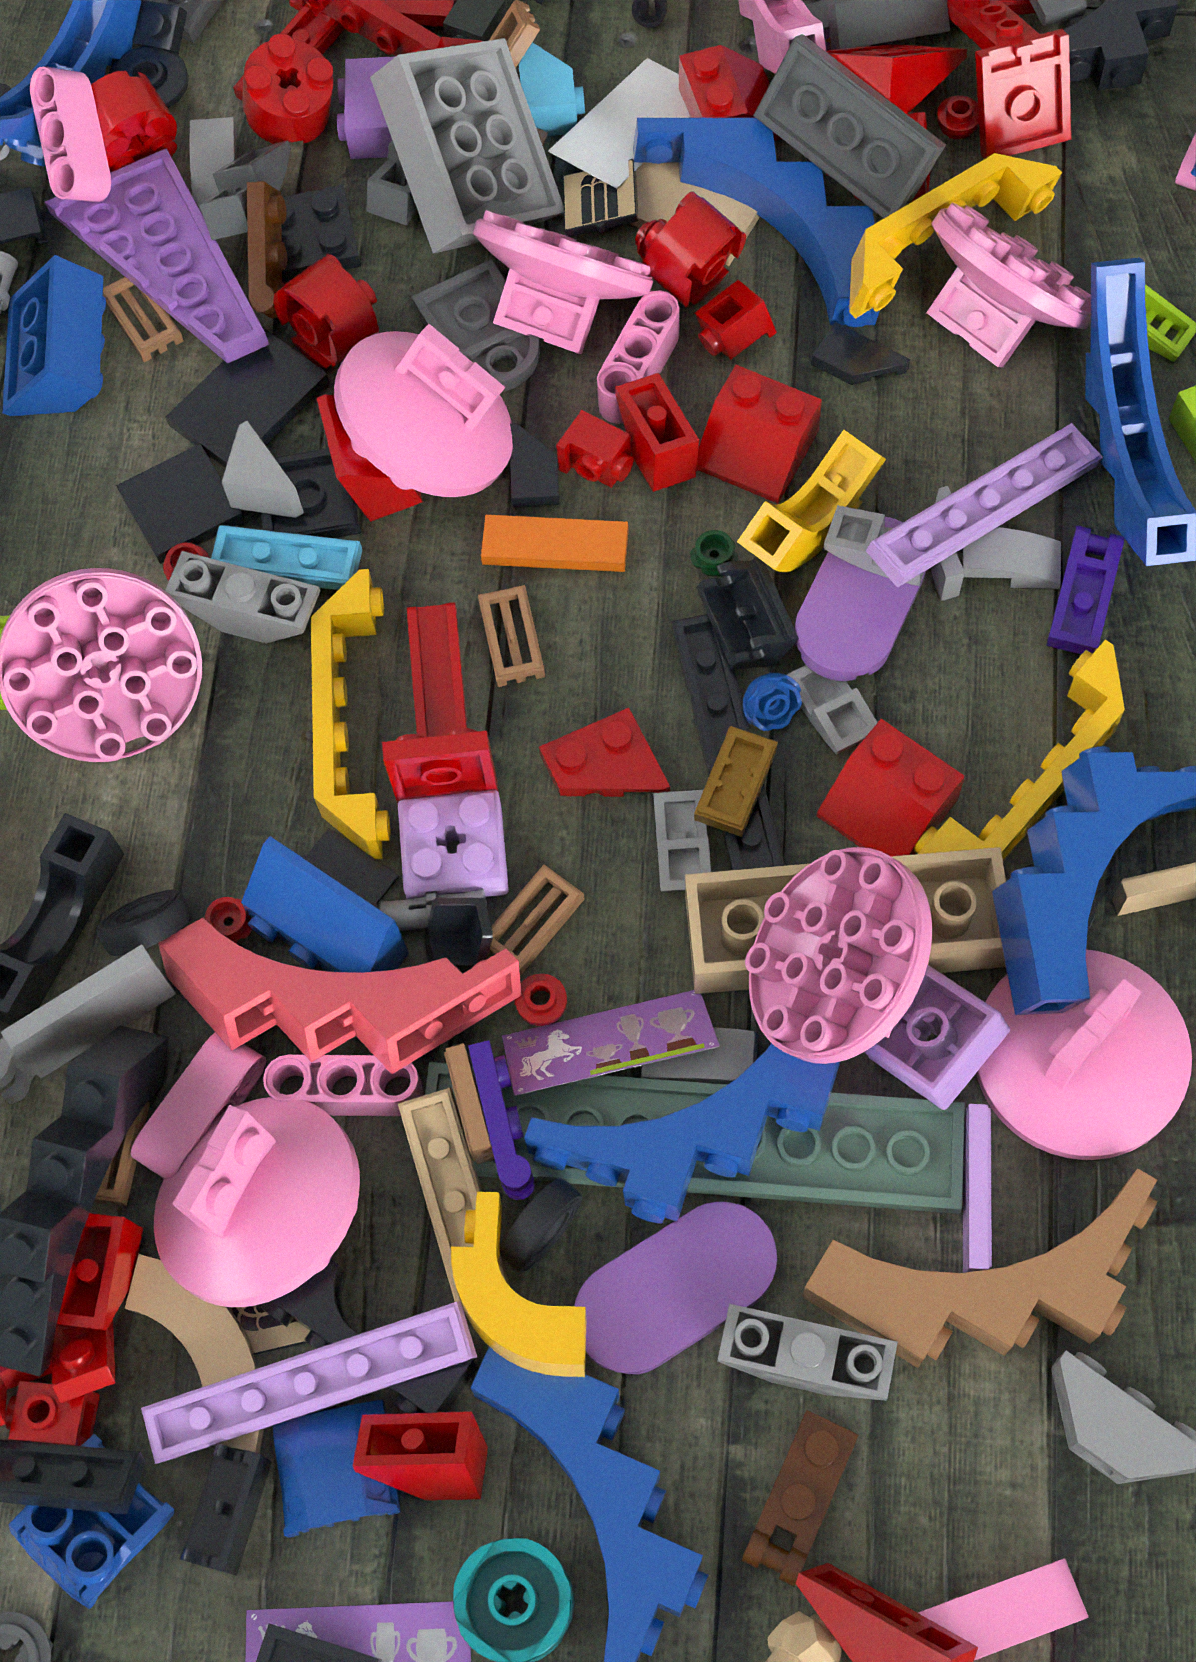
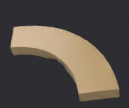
M138 1255L125 1309L154 1319L178 1338L190 1354L197 1368L202 1387L258 1369L251 1349L252 1345L242 1325L229 1307L215 1305L199 1299L173 1279L161 1260ZM264 1429L219 1444L229 1448L260 1454Z

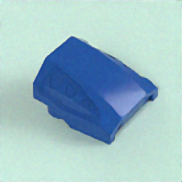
M383 1399L307 1414L273 1425V1438L282 1492L285 1524L283 1531L285 1537L299 1536V1532L306 1533L311 1528L332 1527L334 1523L341 1521H359V1517L382 1516L385 1513L388 1515L401 1513L396 1488L356 1473L353 1468L362 1415L387 1414Z
M95 1434L81 1445L83 1447L105 1448L102 1445V1441ZM138 1482L127 1514L26 1505L8 1525L11 1534L27 1554L70 1597L91 1609L98 1596L117 1574L166 1525L174 1515V1509L167 1502H161Z

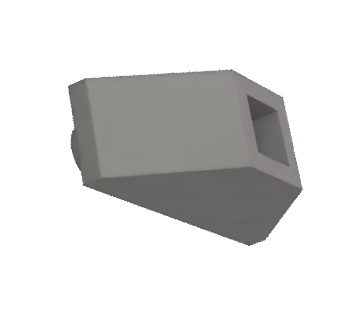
M184 551L181 552L165 589L181 607L221 632L266 644L304 633L320 593L319 586Z
M729 1304L717 1362L775 1384L829 1396L886 1401L898 1342Z
M1065 1351L1057 1358L1051 1370L1069 1450L1117 1484L1196 1472L1195 1430L1178 1421H1175L1172 1426L1153 1412L1156 1406L1148 1397L1128 1386L1121 1390L1104 1378L1107 1373L1105 1368L1088 1355L1077 1352L1073 1356L1068 1351Z

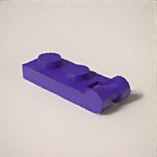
M1076 526L1046 646L1082 654L1086 650L1093 654L1097 650L1125 540L1124 536L1110 533L1109 538L1091 534V528ZM1085 553L1103 556V560L1087 557Z
M489 1040L468 1045L499 1179L507 1196L515 1200H523L533 1192L535 1180L529 1162L524 1157L517 1155L514 1140L524 1138L517 1106L506 1108L502 1092L503 1088L512 1086L505 1055L494 1057Z

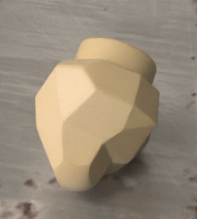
M798 1611L782 1620L768 1636V1647L772 1653L765 1662H839L842 1647L817 1613L808 1617Z

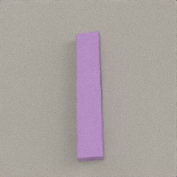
M1071 423L874 539L869 544L866 552L898 588L1092 470L1103 457Z
M454 1302L142 1407L141 1410L154 1461L157 1464L476 1358L477 1354L461 1302Z

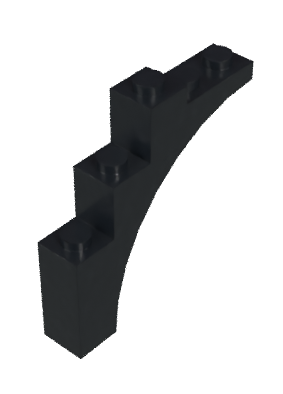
M1106 0L1095 11L1074 25L1063 29L1069 35L1070 81L1074 82L1094 77L1098 91L1141 84L1149 56L1145 40H1155L1170 36L1179 5L1178 1Z
M119 1025L68 1064L62 1114L33 1138L27 1190L0 1213V1366L36 1376H41L50 1366L56 1325L80 1237L97 1192L127 1131L145 1104L163 1085L169 1037Z

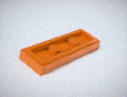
M485 515L481 549L482 565L625 572L629 532L628 522Z

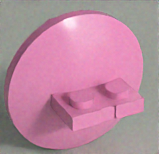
M952 202L948 208L940 209L932 221V226L946 252L957 265V268L926 312L928 315L953 334L963 337L970 343V347L997 367H1004L1035 321L1067 328H1088L1091 323V295L1077 286L1073 287L1070 285L1074 276L1069 271L1053 261L1048 264L1041 259H1036L1034 256L1038 249L1018 235L1013 238L1004 232L1001 235L987 227L989 220L969 206L963 209Z
M485 210L483 218L476 220L473 235L492 255L510 268L493 321L494 324L525 335H535L543 338L544 342L582 354L600 299H624L650 293L654 281L649 276L650 266L619 257L614 252L596 246L576 242L574 238L553 231L525 225L520 220Z
M430 324L420 334L393 331L371 335L358 342L341 363L335 378L334 398L339 418L351 439L352 448L358 455L367 458L375 467L389 476L397 487L405 490L414 489L422 493L442 497H461L475 494L491 485L508 464L512 454L513 444L510 427L512 422L507 407L500 396L505 386L476 362L470 361L459 351L457 346Z
M109 568L81 569L56 576L32 590L16 606L8 618L0 637V692L10 715L18 726L38 744L54 753L75 760L111 762L136 755L159 745L170 737L184 722L196 701L202 678L201 651L197 635L187 614L179 603L161 587L148 579L126 571ZM140 737L152 740L151 743L140 749L124 753L126 742Z
M854 847L833 850L802 869L781 892L773 894L768 899L764 909L765 917L757 933L755 943L748 951L745 960L746 968L749 971V995L752 1010L766 1038L775 1047L803 1061L820 1064L836 1063L850 1059L868 1050L884 1037L889 1038L892 1029L903 1017L919 990L928 965L932 942V919L928 899L921 883L908 867L891 856L871 848Z
M1086 950L1090 999L1064 1013L1015 1015L1008 974L998 982L985 1003L1002 1014L1007 1025L1010 1027V1032L976 1072V1076L985 1099L994 1113L1021 1139L1038 1149L1057 1156L1078 1160H1097L1119 1156L1137 1149L1154 1138L1169 1123L1179 1109L1189 1086L1192 1053L1189 1034L1183 1017L1169 994L1157 981L1139 967L1124 959L1099 951Z
M267 1097L245 1102L235 1107L229 1105L224 1113L214 1118L207 1133L203 1135L191 1153L185 1158L175 1176L164 1178L160 1187L154 1213V1236L158 1254L168 1273L183 1288L205 1302L225 1307H246L279 1298L305 1283L315 1273L322 1271L328 1265L331 1256L345 1237L358 1208L360 1169L354 1146L348 1135L324 1110L304 1100L284 1102Z

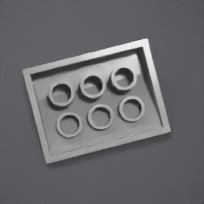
M505 38L400 54L370 76L433 254L480 242L473 235L476 220L484 217L485 210L520 220L528 226L564 214V206Z

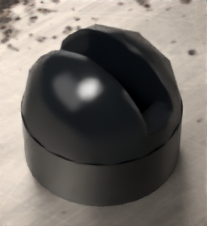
M634 0L632 15L635 21L647 28L659 25L667 13V0H654L656 15L649 16V0Z

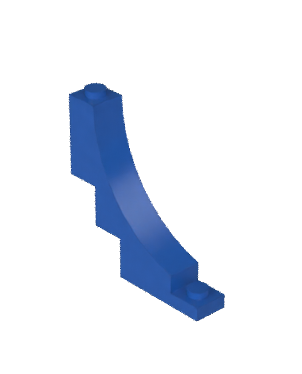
M637 118L633 144L634 163H678L680 182L725 195L756 210L758 216L766 220L792 244L810 268L825 301L830 325H834L835 322L849 327L876 324L880 310L874 311L870 309L856 319L849 313L852 257L865 230L874 225L873 210L869 206H827L822 169L813 162H776L773 131L757 118Z

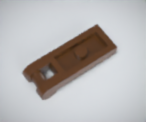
M265 181L247 182L249 303L257 312L279 321L274 308L273 297L283 287L282 270L287 266V251L282 242V224L285 223L287 216L286 203L281 192Z
M806 1410L741 1561L755 1568H758L760 1563L780 1573L779 1580L795 1587L798 1574L803 1569L859 1436L858 1434ZM775 1526L796 1536L790 1551L769 1542Z

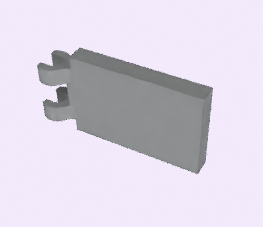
M142 944L1 1031L4 1038L0 1039V1089L8 1085L15 1075L14 1084L1 1092L2 1097L9 1104L21 1101L28 1094L31 1080L35 1075H38L40 1078L45 1077L88 1050L119 1025H128L176 994Z

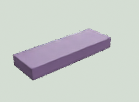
M969 1104L964 1113L963 1273L988 1270L992 1267L991 1108H988V1105Z

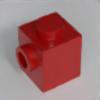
M19 1381L17 1395L11 1396L6 1409L5 1425L7 1430H10L8 1439L13 1441L81 1446L93 1435L100 1395L90 1392L60 1404L52 1384Z

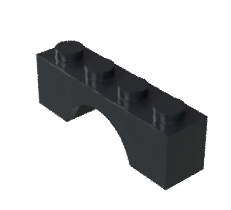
M64 813L40 855V879L32 905L17 930L5 942L0 944V1021L12 1025L40 1007L124 856V852L110 831Z
M330 1259L328 1265L322 1271L315 1273L305 1283L279 1298L263 1303L260 1307L286 1327L295 1319L309 1329L310 1332L304 1340L316 1349L359 1335L350 1328L343 1311L342 1291L346 1273L332 1259ZM470 1359L389 1386L388 1388L399 1395L393 1404L404 1413L448 1412L478 1367L474 1360Z

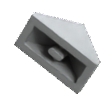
M245 421L240 424L222 479V485L231 508L294 518L303 514L299 496L293 483L249 422Z

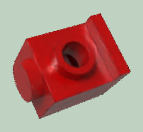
M739 280L735 281L695 312L702 329L698 337L705 349L714 357L722 352L731 360L764 334L771 338L777 333L764 300Z
M583 410L580 411L556 444L559 471L568 474L570 469L574 468L584 479L591 482L599 481L611 488L616 481H624L633 466L634 457L631 455L630 434Z

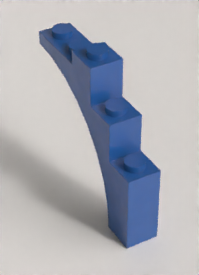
M73 0L57 36L39 63L19 84L0 97V146L5 142L11 149L21 152V160L39 166H46L30 96V82L33 73L43 66L84 73L89 78L91 84L104 77L106 66H111L113 59H120L122 55L132 50L142 0Z
M1138 257L1091 263V352L1086 353L1085 399L1100 415V454L1103 457L1100 462L1115 479L1114 526L1125 537V540L1146 566L1196 561V510L1184 493L1166 447L1152 381L1145 306V262Z
M1100 746L1082 751L1079 754V759L1061 771L1068 805L1048 810L1045 813L1046 817L1027 830L1034 867H1025L1010 873L1011 878L992 891L1015 1015L1064 1013L1090 999L1086 945L1088 918L1098 882L1115 850L1140 823L1167 813L1196 810V766L1184 767L1174 772H1160L1157 766H1144L1136 769L1133 752H1111L1109 747Z
M771 1043L768 1049L736 1080L700 1103L658 1119L620 1126H572L531 1117L524 1137L528 1154L534 1155L533 1160L550 1169L564 1170L565 1166L568 1165L586 1171L585 1175L587 1178L602 1185L617 1186L618 1181L625 1183L623 1189L625 1206L631 1207V1213L638 1218L653 1223H663L664 1218L678 1221L697 1160L704 1162V1167L708 1171L720 1176L735 1177L736 1173L749 1176L767 1116L776 1118L777 1124L792 1131L806 1132L808 1128L820 1131L840 1062L820 1064L803 1061L783 1052Z
M488 1347L471 1386L474 1397L515 1420L546 1447L573 1482L594 1524L605 1563L609 1607L604 1662H637L641 1652L652 1656L665 1623L655 1618L658 1608L677 1617L681 1616L685 1604L696 1609L709 1574L699 1570L703 1555L640 1528L643 1520L654 1523L666 1490L657 1486L660 1480L659 1470L601 1445L603 1437L613 1441L625 1412V1408L617 1405L620 1399L619 1389L586 1374L585 1377H566L532 1372L513 1364Z

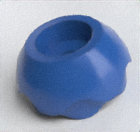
M768 673L757 677L749 684L743 697L745 719L749 724L756 726L762 731L786 727L795 712L802 706V699L799 693L801 691L800 685L793 678L782 673Z

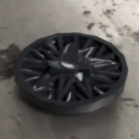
M142 46L129 50L120 59H117L109 70V74L117 71H127L130 77H139L138 72L146 75L168 109L180 101L188 87L189 75L184 60L176 52L161 48Z

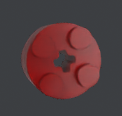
M286 34L273 35L268 42L263 43L250 54L244 68L242 103L250 128L259 137L272 144L302 140L304 144L313 141L323 132L329 120L333 91V67L331 63L317 49L305 42L295 40Z
M117 71L91 84L110 173L167 148L171 157L177 150V144L174 141L177 134V123L148 77L139 72V77H130L127 71Z
M691 191L683 197L676 208L675 214L666 224L659 221L650 229L644 239V244L649 247V250L642 264L650 266L649 276L673 295L682 305L688 307L689 301L695 305L706 298L728 274L729 271L724 265L730 254L738 259L746 242V233L705 198Z
M327 254L322 259L316 261L274 294V308L281 325L283 326L287 322L291 324L297 334L291 338L294 345L306 358L321 368H327L331 364L333 368L345 359L349 351L358 342L379 333L376 315L372 307L377 302L373 289L362 279L356 282L342 267L338 259L331 254Z

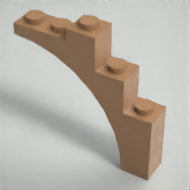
M1137 1168L1111 1205L1082 1232L1045 1254L1004 1268L966 1273L914 1270L873 1259L832 1240L807 1282L802 1297L861 1334L898 1342L895 1355L919 1368L926 1355L934 1360L938 1359L953 1332L943 1326L945 1321L1003 1356L1008 1353L1014 1343L1021 1348H1024L1040 1320L1031 1314L1032 1310L1091 1344L1100 1336L1101 1332L1111 1336L1125 1313L1127 1307L1118 1301L1126 1286L1109 1277L1106 1273L1109 1272L1114 1276L1118 1275L1132 1250L1131 1246L1124 1243L1133 1225L1142 1229L1152 1214L1158 1201L1149 1195L1157 1179Z

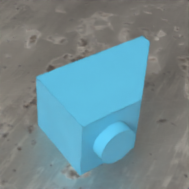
M532 42L519 62L520 83L535 126L548 132L547 136L565 135L577 124V115L585 114L583 86L574 87L573 69Z

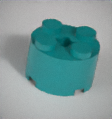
M506 1538L491 1542L474 1551L459 1570L453 1592L455 1619L464 1640L483 1657L496 1662H535L554 1651L566 1636L572 1623L575 1599L570 1577L560 1561L539 1543L525 1538ZM521 1586H524L527 1589L523 1596L524 1601L528 1604L527 1610L523 1614L514 1611L506 1618L503 1612L507 1604L501 1599L502 1593L506 1589L516 1592Z

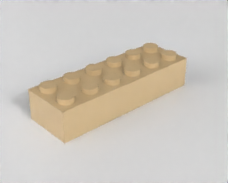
M1001 847L892 856V858L900 861L912 871L921 883L927 896L932 919V942L928 961L930 967L940 973L1006 967L992 895L994 889L1006 882ZM809 864L685 874V900L695 994L749 989V971L746 968L745 960L748 951L755 943L757 933L765 917V905L773 894L781 892L792 878Z

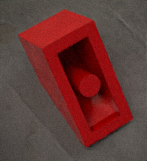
M656 373L616 386L615 395L625 431L630 434L632 456L651 490L654 492L696 478L699 439L660 374Z
M89 1213L69 1273L57 1325L103 1331L108 1329L131 1286L143 1233L141 1226L125 1217Z
M472 1411L362 1415L353 1468L356 1473L426 1501L481 1499L488 1446Z

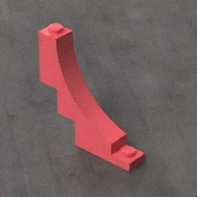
M204 918L180 929L158 943L167 978L231 1051L273 1026L278 1025L309 1061L313 1062L356 1036L391 1074L522 995L519 961L506 948L494 956L478 962L472 969L463 974L447 958L395 970L352 973L305 969L265 958L237 945L218 932Z

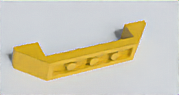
M994 153L865 230L851 261L849 313L856 319L870 309L874 311L881 310L893 299L896 294L894 286L903 270L894 259L905 247L912 243L920 245L933 234L935 230L932 226V221L940 209L948 208L952 202L963 209L966 206L972 208L975 205L983 207L994 199L1016 221L1031 211L1037 214L1049 205L1055 196L1052 190L1062 172L1057 166Z
M369 569L358 570L311 616L314 799L322 818L372 858L383 859L382 841H389L391 839L388 810H380L375 793L349 795L347 767H341L340 752L348 751L349 748L346 722H340L339 707H345L348 704L345 677H339V663L346 662L347 660L345 637L376 635V617L384 616L382 588L373 586Z
M1104 640L1093 654L1088 650L1084 651L1071 667L1069 675L1073 677V681L1067 696L1086 709V711L1073 726L1071 733L1075 736L1067 746L1064 747L1058 743L1048 753L1040 766L1045 771L1035 783L1030 779H1026L1016 790L1009 802L1014 806L1004 818L996 814L984 827L979 837L949 817L939 830L931 826L922 835L914 847L916 853L927 854L1001 847L1003 861L1026 836L1027 830L1038 822L1065 790L1061 771L1079 759V754L1082 751L1103 746L1117 729L1125 708L1113 644Z

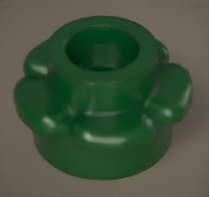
M706 531L698 537L695 548L691 550V562L694 567L701 568L704 575L711 577L720 576L716 568L718 565L725 562L738 561V554L734 551L736 545L731 537L723 531ZM718 553L719 556L717 558L710 557V554Z

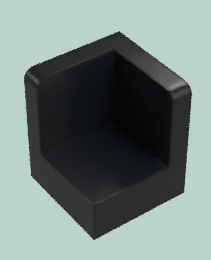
M435 898L432 902L424 939L428 962L447 958L463 974L472 969L478 962L488 959L493 931L485 898Z

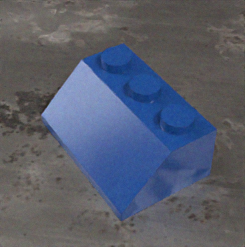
M54 255L10 297L3 414L23 416L76 412L89 399L95 398L98 395L103 384V374L100 372V355L105 342L104 335L101 334L102 315L106 307V298L103 296L102 275Z
M271 836L268 837L261 848L241 902L250 918H252L248 922L249 927L271 943L278 937L291 946L288 953L301 965L311 970L316 965L328 972L365 973L398 969L409 952L395 920Z

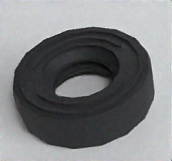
M168 889L151 893L127 903L109 914L96 928L97 935L109 955H125L141 944L146 949L178 932L189 922L191 911L184 896L178 890Z
M555 1179L544 1187L525 1207L506 1234L499 1250L500 1256L504 1261L519 1272H525L537 1264L560 1239L577 1214L582 1202V1195L579 1191L563 1179Z

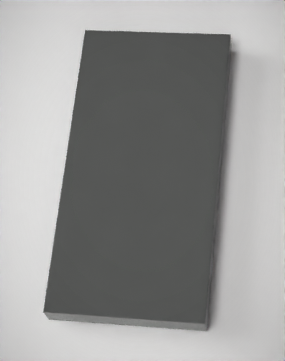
M804 34L795 36L753 115L883 218L912 202L946 146L945 143Z

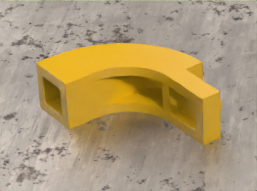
M843 430L801 489L781 504L775 505L765 501L737 542L776 571L789 572L797 569L824 548V542L837 505L854 509L859 508L862 504L859 497L886 459L852 434Z
M477 1192L476 1210H466L464 1225L465 1244H474V1247L451 1246L453 1278L468 1320L490 1348L519 1367L545 1375L585 1377L586 1307L536 1304L518 1295L507 1284L500 1271L499 1250L502 1223L499 1192Z

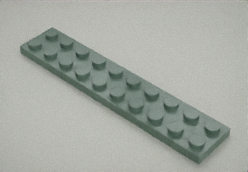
M429 1062L425 1095L447 1088H452L453 1090L447 1063ZM471 1065L472 1071H473V1075H474V1079H475V1083H476V1086H477V1082H476V1077H475L473 1065ZM599 1075L514 1096L512 1086L503 1088L502 1092L506 1108L517 1106L525 1137L531 1117L572 1126H620L658 1119L700 1103L725 1087L726 1084ZM831 1092L820 1131L808 1128L806 1132L792 1131L777 1124L776 1118L767 1116L749 1176L741 1173H736L735 1177L720 1176L708 1171L704 1167L705 1163L697 1160L687 1193L960 1214L962 1210L965 1102H952L947 1109L942 1110L925 1099ZM524 1138L514 1140L517 1155L524 1157L529 1162L535 1181L553 1182L555 1179H563L571 1184L606 1186L587 1178L585 1175L586 1171L568 1165L565 1166L564 1170L544 1167L533 1160L534 1155L528 1154ZM495 1159L477 1164L476 1161L474 1162L477 1176L499 1178ZM618 1181L617 1186L609 1187L624 1188L625 1183Z

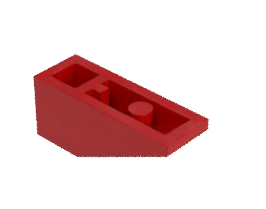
M825 1563L798 1574L796 1585L852 1662H974L978 1646L832 1564Z

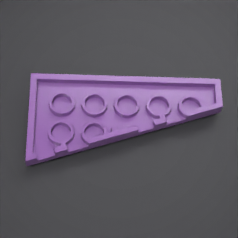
M167 148L111 172L110 192L107 198L101 202L66 200L58 197L45 201L52 216L123 276L128 278L130 282L226 363L269 345L267 336L216 240L211 239L204 217Z

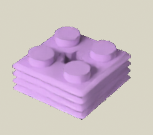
M497 790L404 799L398 802L403 889L407 899L426 897V892L437 891V895L483 889L486 897L506 895L508 893L502 808ZM459 841L460 844L457 846L456 853L450 854L447 852L445 846L448 845V842Z
M927 965L924 978L915 998L903 1017L892 1029L889 1038L884 1037L866 1050L865 1054L868 1055L869 1059L934 1105L945 1110L1010 1032V1027L998 1010ZM931 1033L938 1036L934 1040H926Z

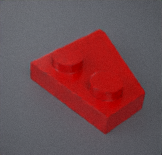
M626 708L539 746L540 756L560 796H585L590 793H598L604 797H624V792H670V785L630 708Z

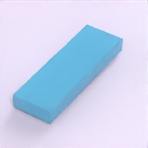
M219 525L211 559L319 586V588L339 590L358 571L362 547L360 541Z

